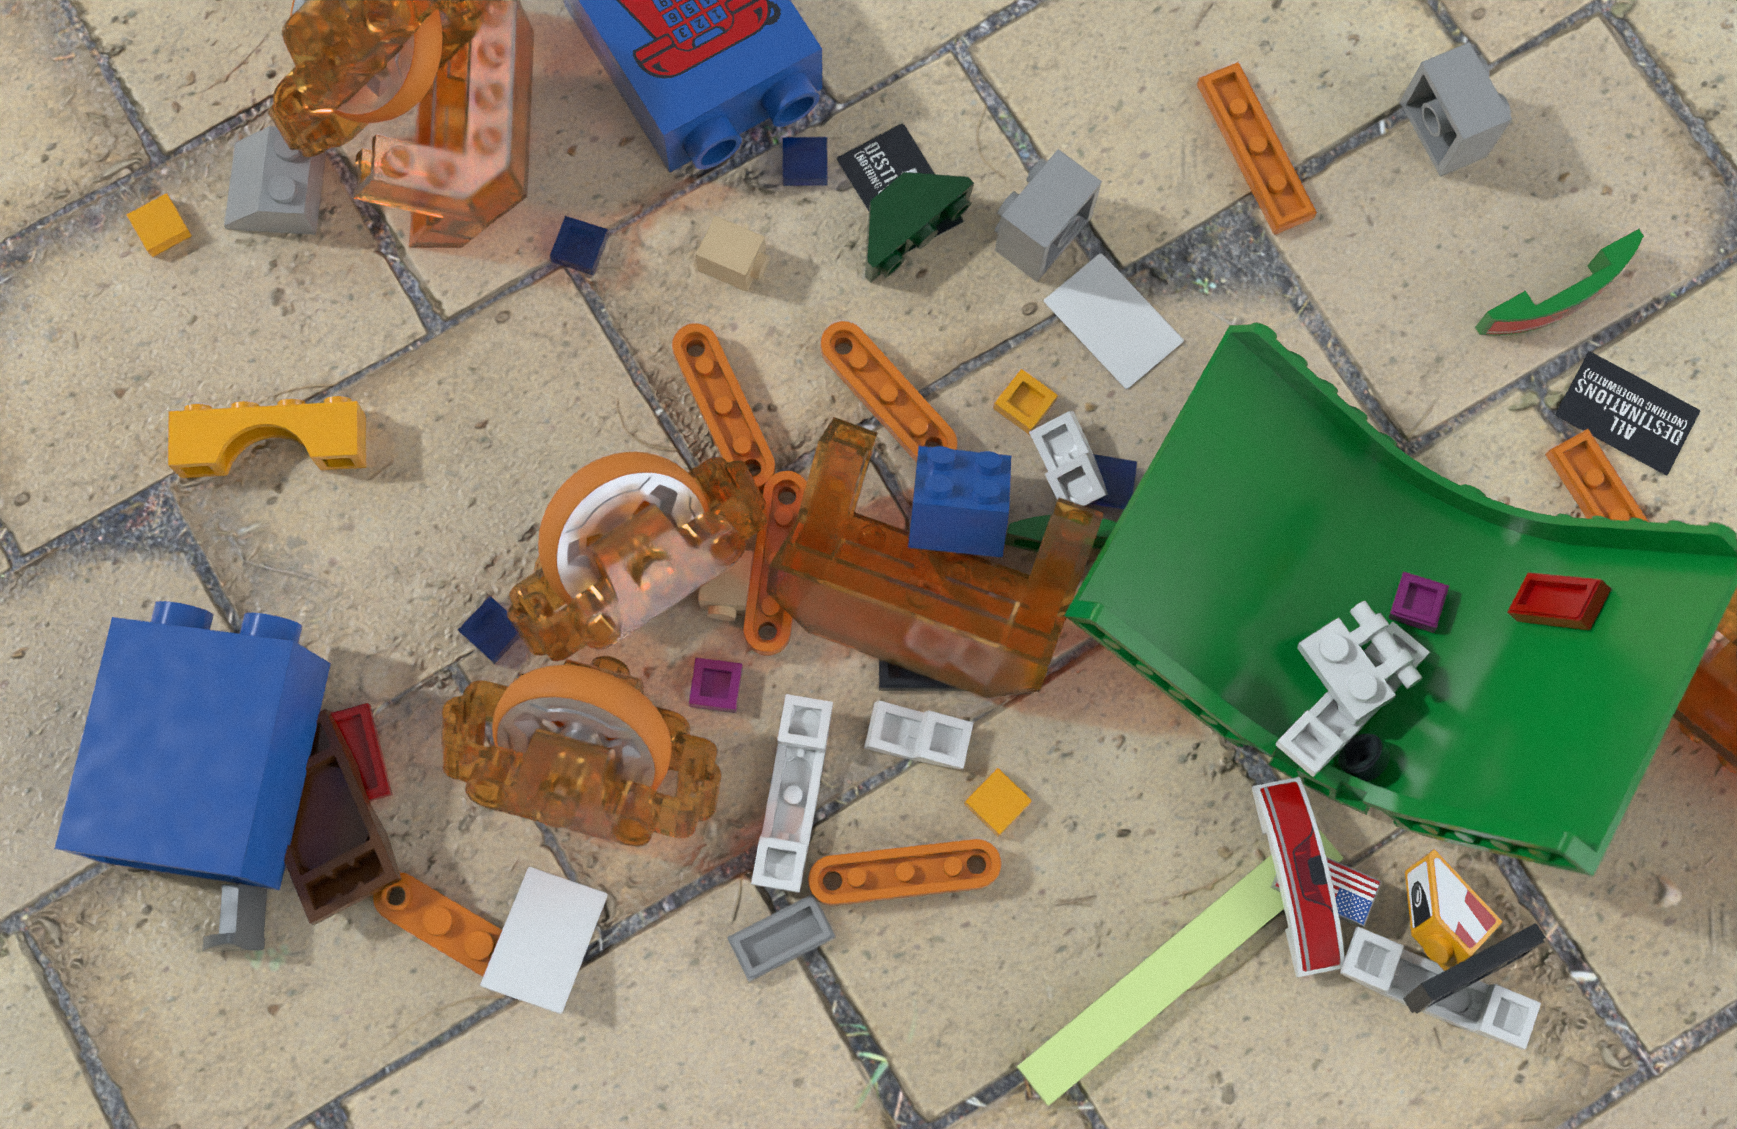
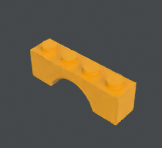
M332 396L325 398L324 403L306 404L305 401L299 399H283L273 406H259V404L254 402L240 401L232 403L231 408L213 409L205 404H190L185 406L183 411H169L168 466L180 478L227 476L235 459L248 446L268 438H285L305 447L319 470L367 468L366 414L357 401H352V399L343 396Z

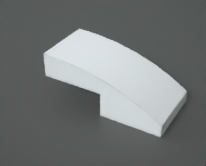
M1068 411L1029 432L1048 470L1045 476L1064 514H1070L1108 495L1092 450L1074 411Z
M879 700L873 706L864 748L900 758L961 770L964 768L973 722L930 710L923 713Z

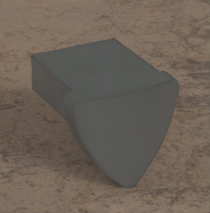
M243 884L222 885L219 934L204 936L202 951L223 952L265 949L264 931L267 889Z

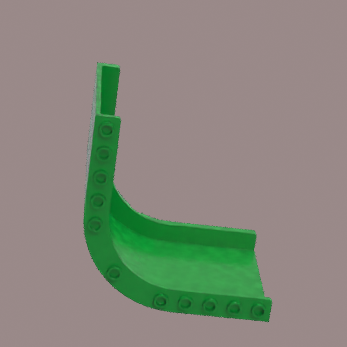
M1257 322L1246 325H1229L1064 616L1211 730L1238 748H1242L1243 745L1257 748L1264 754L1272 757L1268 764L1270 767L1290 778L1300 777L1304 786L1365 815H1367L1370 807H1373L1393 819V824L1396 827L1419 835L1593 877L1737 588V533L1732 528L1717 522H1710L1707 525L1686 524L1678 520H1669L1667 523L1647 522L1640 518H1630L1629 521L1610 520L1602 516H1593L1591 519L1574 518L1566 514L1553 516L1524 510L1490 499L1478 488L1467 484L1460 486L1422 465L1396 447V441L1387 434L1378 432L1367 422L1368 417L1363 411L1347 404L1337 394L1338 389L1332 383L1315 375L1307 367L1308 362L1301 355L1284 347L1277 340L1275 331L1270 327ZM1403 571L1449 585L1434 633L1388 619ZM1528 572L1602 579L1611 588L1590 630L1518 622L1507 612ZM1366 601L1375 614L1381 613L1389 625L1392 622L1397 624L1430 652L1416 668L1423 679L1409 689L1402 684L1395 692L1396 696L1394 699L1381 707L1355 735L1374 734L1387 747L1390 753V760L1382 774L1366 782L1345 773L1338 763L1339 751L1312 777L1275 745L1292 725L1328 692L1325 685L1297 647L1301 641L1337 618L1342 621L1351 633L1360 625L1350 611L1359 603ZM1370 640L1361 646L1362 650L1365 651L1372 641Z

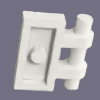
M1366 601L1359 603L1350 611L1360 625L1357 629L1350 633L1342 621L1337 618L1301 641L1297 647L1353 725L1394 699L1396 695L1386 681L1395 675L1398 676L1407 689L1423 679L1412 664L1415 659L1409 650L1399 647L1387 630L1389 627L1388 622L1381 613L1375 614ZM1370 640L1386 660L1377 667L1373 665L1361 648Z

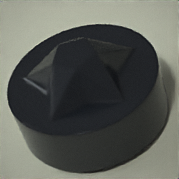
M1361 734L1353 737L1341 749L1338 763L1345 773L1368 782L1377 778L1386 769L1390 760V753L1376 735Z

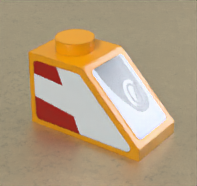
M1435 849L1416 861L1405 871L1411 936L1422 946L1426 955L1444 971L1471 957L1503 923Z

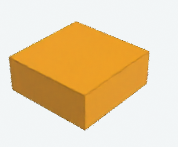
M167 193L126 214L151 257L192 236Z
M1021 368L994 402L993 409L1030 435L1029 432L1036 428L1057 401L1058 394Z
M997 768L968 797L964 805L999 837L1031 804L1032 800Z

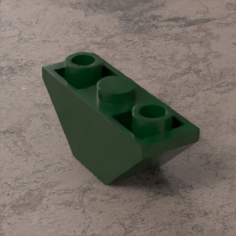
M904 172L870 201L865 262V277L871 283L881 274L885 278L893 274L905 261L903 255L914 246L918 249L926 246L937 235L938 230L936 227L945 219L949 218L951 221H955L965 213L972 203L970 197L974 182L966 176Z

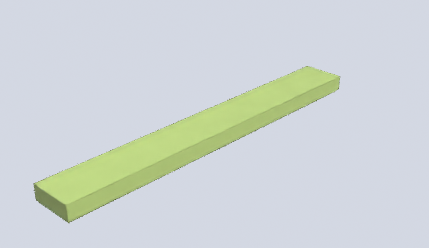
M1318 828L1326 857L1336 862L1343 860L1342 855ZM1272 854L1016 1066L1047 1106L1052 1104L1284 909L1281 893L1271 888L1276 875Z

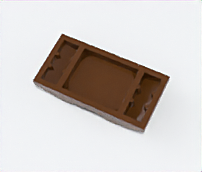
M327 709L320 711L318 714L316 732L305 769L307 772L290 845H287L284 858L289 875L311 925H316L401 880L388 834L370 803L363 786L358 764L334 718Z

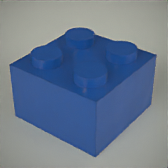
M919 446L908 548L1003 558L1009 517L1012 456L1001 455L991 451L972 452L953 450L944 446Z

